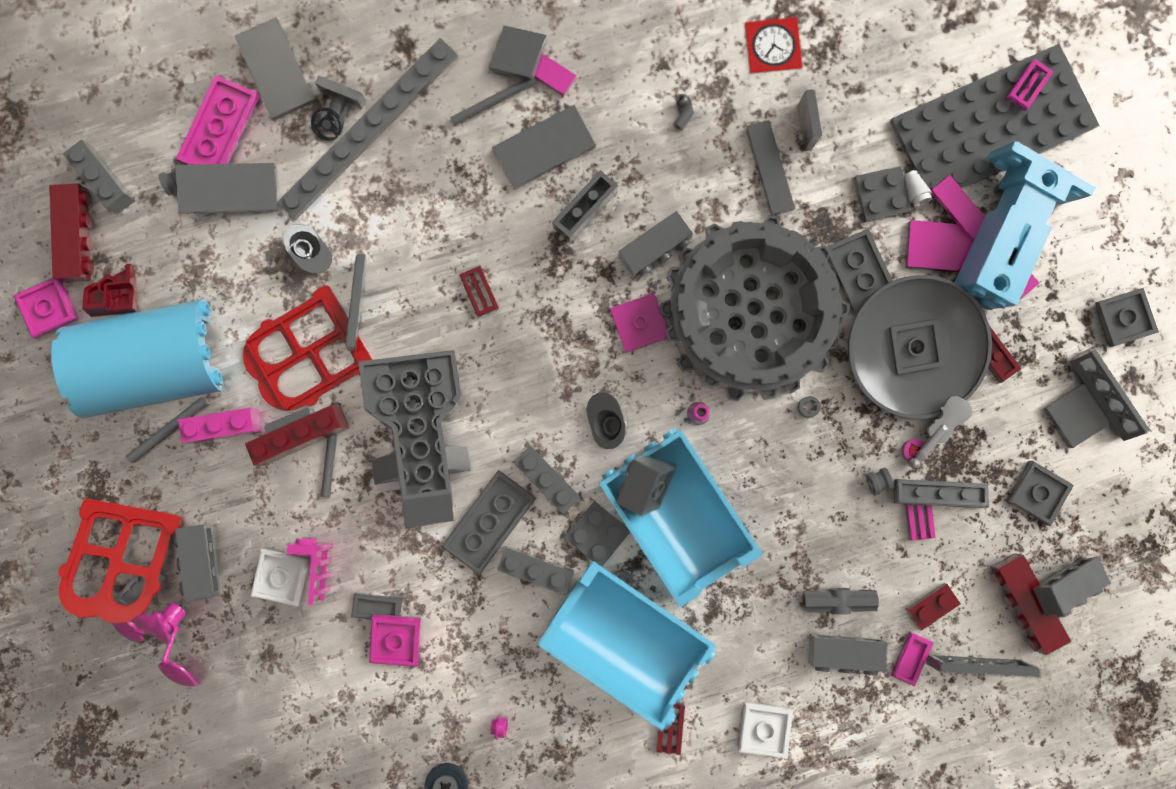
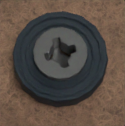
M441 763L433 767L427 774L424 789H468V779L465 772L458 765Z

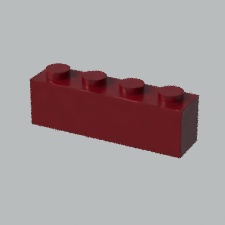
M78 183L49 185L52 279L63 283L91 281V274L94 271L90 254L93 248V242L90 238L92 219L89 214L91 195L87 188Z
M330 405L245 443L253 466H266L347 430L349 426L341 406Z
M1014 553L990 566L993 571L992 578L994 582L1003 589L1005 593L1003 598L1006 604L1014 609L1017 615L1015 620L1019 627L1026 631L1029 637L1027 642L1033 651L1048 655L1072 642L1057 615L1045 616L1033 590L1040 583L1024 555Z

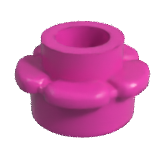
M498 715L496 719H492L490 733L494 734L496 740L498 738H506L508 718H502L501 715Z

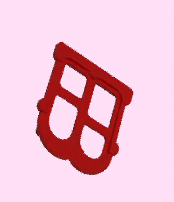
M328 285L315 290L311 299L277 319L264 320L260 325L261 328L252 333L246 340L243 349L245 368L253 378L258 380L259 391L263 399L274 408L295 410L304 405L314 406L317 404L319 396L353 376L360 375L359 361L373 360L358 335L356 352L350 351L354 358V363L337 374L332 375L329 373L319 355V351L338 339H342L344 343L346 342L348 316ZM323 306L332 320L335 329L307 347H301L290 329V324L315 308ZM276 331H280L288 343L292 354L279 363L268 364L261 359L259 346L266 337ZM309 358L321 377V383L296 397L283 395L278 387L280 375L295 364Z
M85 499L79 510V516L82 520L68 561L62 564L58 571V575L61 577L59 584L61 604L69 613L81 618L99 616L104 621L114 624L133 621L137 615L144 614L151 603L153 595L160 591L159 575L172 535L176 534V528H180L182 519L175 514ZM100 517L122 522L123 525L115 547L107 548L88 544V537L96 518ZM135 525L161 529L151 565L148 567L126 564L122 561L132 528ZM85 554L110 559L100 591L90 598L78 597L73 590V581L80 560ZM120 573L145 578L142 593L133 604L122 606L113 600L112 589L116 577Z

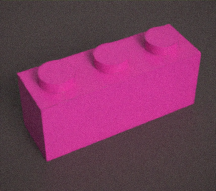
M244 408L178 419L181 443L186 444L261 433L259 412L255 408Z

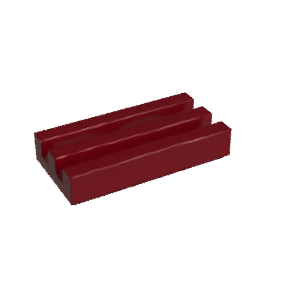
M480 265L459 274L478 318L499 309ZM474 273H479L492 306L488 307ZM470 276L483 305V310H479L465 277Z
M674 703L672 707L679 709L676 747H672L673 720L672 724L668 727L666 746H662L663 730L658 728L656 753L666 752V754L675 753L676 755H681L685 705Z

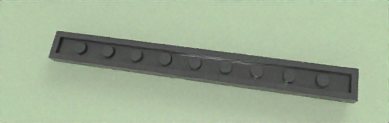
M439 38L277 203L297 220L458 57L457 53Z

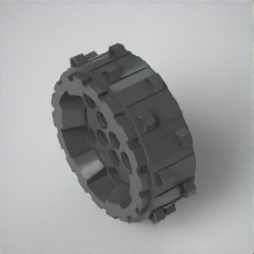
M768 215L763 223L738 221L733 222L731 227L725 229L716 223L706 227V239L697 244L693 249L686 247L679 255L682 267L670 268L666 279L672 285L671 296L669 300L660 303V314L668 318L670 327L665 331L667 341L673 342L681 354L677 366L682 372L693 369L702 379V385L709 389L715 386L725 389L728 400L739 401L744 393L760 394L763 400L774 399L780 387L790 394L800 389V379L805 377V374L811 370L822 373L830 365L826 353L828 350L836 348L839 320L849 314V304L840 299L838 280L834 270L832 271L827 262L831 255L830 250L825 245L815 247L806 237L798 232L781 227L779 218ZM740 258L749 259L751 267H742L740 265ZM785 275L793 276L795 285H788L784 279ZM751 281L755 286V290L752 292L747 291L743 286V282ZM711 287L714 290V296L710 298L704 296L702 288ZM766 290H774L777 294L776 300H769L766 296ZM725 296H733L736 299V305L728 306L724 300ZM748 304H754L758 307L757 315H751L747 311ZM774 312L780 316L779 324L771 322L770 313ZM729 319H737L740 323V328L738 330L731 329L728 325ZM794 321L802 324L803 330L801 333L793 330L792 323ZM753 327H757L762 331L760 339H756L751 335ZM710 334H719L722 340L721 344H712L709 338ZM756 351L765 353V362L761 363L755 359Z

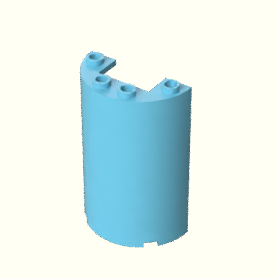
M201 299L59 328L55 332L58 339L52 341V368L61 397L68 398L71 403L68 405L69 410L77 417L83 419L221 391L220 385L223 384V378L217 368L209 366L208 359L211 358V352L205 343L204 337L207 335L205 323H209L208 316L211 314L208 302Z
M673 428L663 435L665 440L659 444L653 441L643 448L645 453L639 456L663 460L677 465L660 508L640 516L617 504L619 498L618 489L627 478L628 473H626V469L629 463L639 458L636 454L624 460L625 466L615 471L612 468L603 474L602 478L604 480L599 484L678 606L682 607L701 595L702 589L738 566L745 567L762 556L763 553L682 430L677 432Z
M593 561L562 603L548 625L547 631L540 638L538 646L660 730H663L665 726L668 728L676 716L673 714L676 709L672 706L674 703L678 704L684 697L685 691L683 689L688 682L692 683L699 672L696 669L698 665L703 666L705 663L709 664L716 653L714 651L716 645Z

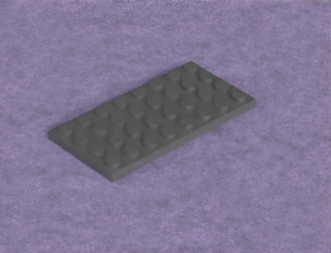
M1060 43L895 116L890 120L912 169L917 171L930 190L948 175H951L958 185L964 189L1001 172L1002 170L995 168L994 164L988 161L987 158L991 151L1017 141L1034 152L1041 154L1100 127ZM1036 59L1054 72L1028 110L1024 112L1021 110V106H1015L1012 100L1008 101L1005 98L1030 62ZM1034 67L1015 95H1020L1038 68ZM1044 72L1040 73L1023 98L1024 101H1027L1045 75ZM930 194L932 200L929 202V204L937 201L936 198L932 194Z

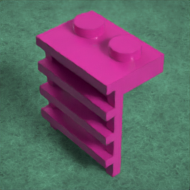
M314 537L297 538L294 543L287 544V554L311 555L308 605L313 606L314 596H319L318 600L323 601L325 593L330 591V586H325L326 578L331 577V572L326 571L327 564L332 562V557L327 556L328 549L333 548V543L316 542L317 538ZM317 566H321V571L316 573ZM320 581L319 586L315 588V582Z

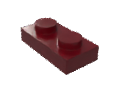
M944 583L905 610L917 628L922 631L961 605L949 585Z

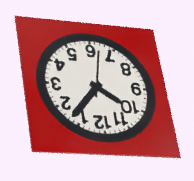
M797 17L745 22L750 73L803 68Z

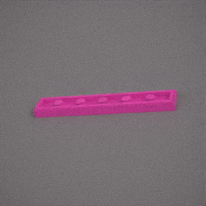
M948 175L931 189L932 195L974 242L985 216L953 177ZM1032 273L1020 298H1023L1040 283Z

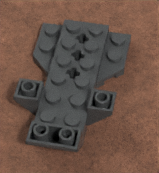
M450 350L359 361L364 409L392 430L395 453L371 460L374 485L399 481L405 529L454 521L449 474L470 471L467 447L445 446L441 425L461 398L455 351ZM407 377H412V380H416L412 386L404 383ZM410 400H415L416 403L419 402L420 404L417 405L416 409H411V406H407L410 404ZM416 422L419 423V426H423L420 432H414V430L410 429L413 427V423Z

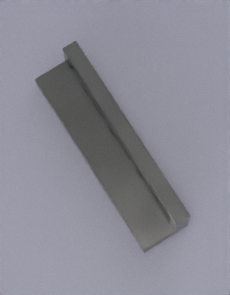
M1090 348L1084 350L1070 361L1123 441L1141 436L1150 431L1096 349L1092 351Z

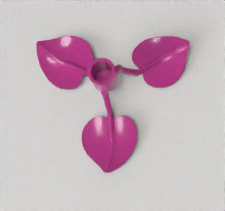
M170 603L161 615L160 612L150 615H137L134 618V622L139 628L132 622L112 623L114 628L130 641L140 643L144 640L141 634L146 633L153 636L156 640L167 644L162 658L163 663H159L158 667L168 679L183 686H198L200 684L195 682L193 677L183 667L168 660L174 638L180 629L177 625L186 615V612L180 606Z

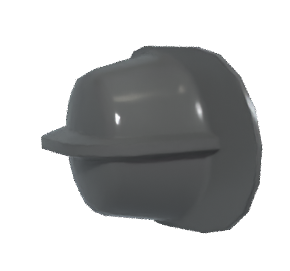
M296 224L286 229L283 235V244L288 257L302 270L314 274L325 272L330 268L332 254L313 228L304 224Z
M598 392L589 399L586 408L592 435L600 447L614 449L624 440L628 430V421L614 396L606 392Z

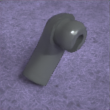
M680 94L676 98L679 116L673 125L680 131L685 128L694 115L692 101L686 94Z

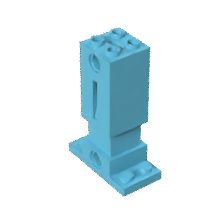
M1017 141L991 151L987 158L988 161L994 164L995 168L1006 171L999 186L1000 189L1004 190V193L996 210L987 212L954 282L968 291L979 302V305L986 310L1017 306L1053 228L1047 224V221L1055 204H1066L1090 197L1096 189L1092 184Z

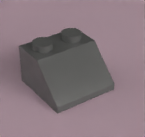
M646 456L632 460L626 469V473H628L627 478L618 489L619 498L617 504L640 516L660 508L677 465Z

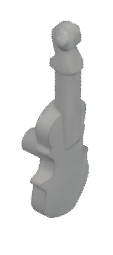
M950 396L945 400L943 406L939 407L941 415L937 419L934 418L933 422L927 427V433L930 438L917 452L915 458L910 460V467L913 469L919 468L920 462L927 458L937 443H946L950 435L954 433L953 431L956 426H964V422L972 415V408L966 400L958 396Z

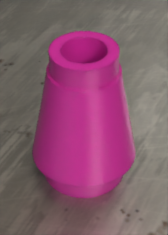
M694 402L689 406L687 417L691 423L703 425L710 419L711 412L705 403ZM698 408H702V411H705L704 416L700 417L697 415Z

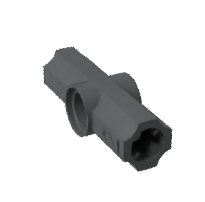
M829 588V590L803 591L802 605L803 611L809 613L851 614V612L878 611L879 597L877 590Z

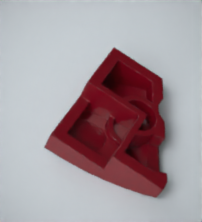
M132 264L124 265L125 270L114 276L108 274L101 281L85 287L82 310L91 317L137 312V286L134 266Z

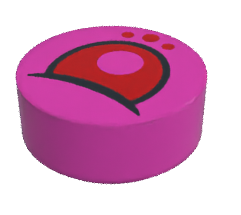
M918 439L907 441L902 447L904 459L910 462L925 443Z

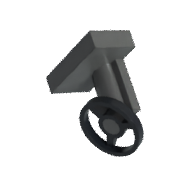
M318 75L315 85L320 92L329 95L325 107L313 113L311 127L320 139L332 141L341 135L343 124L351 106L354 105L363 109L366 99L361 92ZM322 111L321 116L319 118L320 122L315 124V117L317 113ZM322 127L325 131H331L335 136L326 137L317 128Z

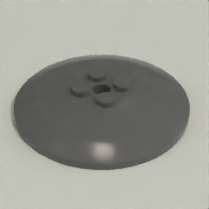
M914 275L899 278L876 290L858 310L852 322L848 338L850 369L862 392L869 400L883 410L894 415L912 419L940 416L941 410L939 407L943 406L945 400L950 396H958L967 401L982 383L992 354L990 326L977 300L958 284L948 279L931 275ZM915 340H919L922 344V348L918 353H913L911 350V343Z

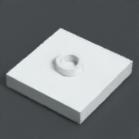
M264 548L261 549L251 597L299 606L310 558Z
M744 702L738 751L787 759L793 709Z

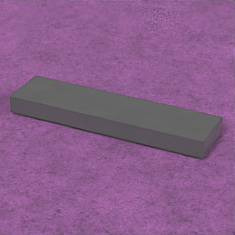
M770 120L748 125L746 130L771 216L793 211L795 209Z
M358 253L355 258L345 342L346 349L356 352L367 263L366 254Z
M895 479L894 504L989 508L988 484Z

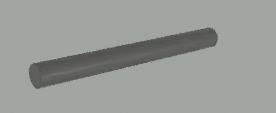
M533 78V81L524 79L451 116L450 119L455 126L537 84L535 78Z
M200 397L127 454V460L133 463L178 428V419L192 417L208 404L207 401Z
M331 402V405L341 406V403ZM337 434L327 438L321 497L330 498Z

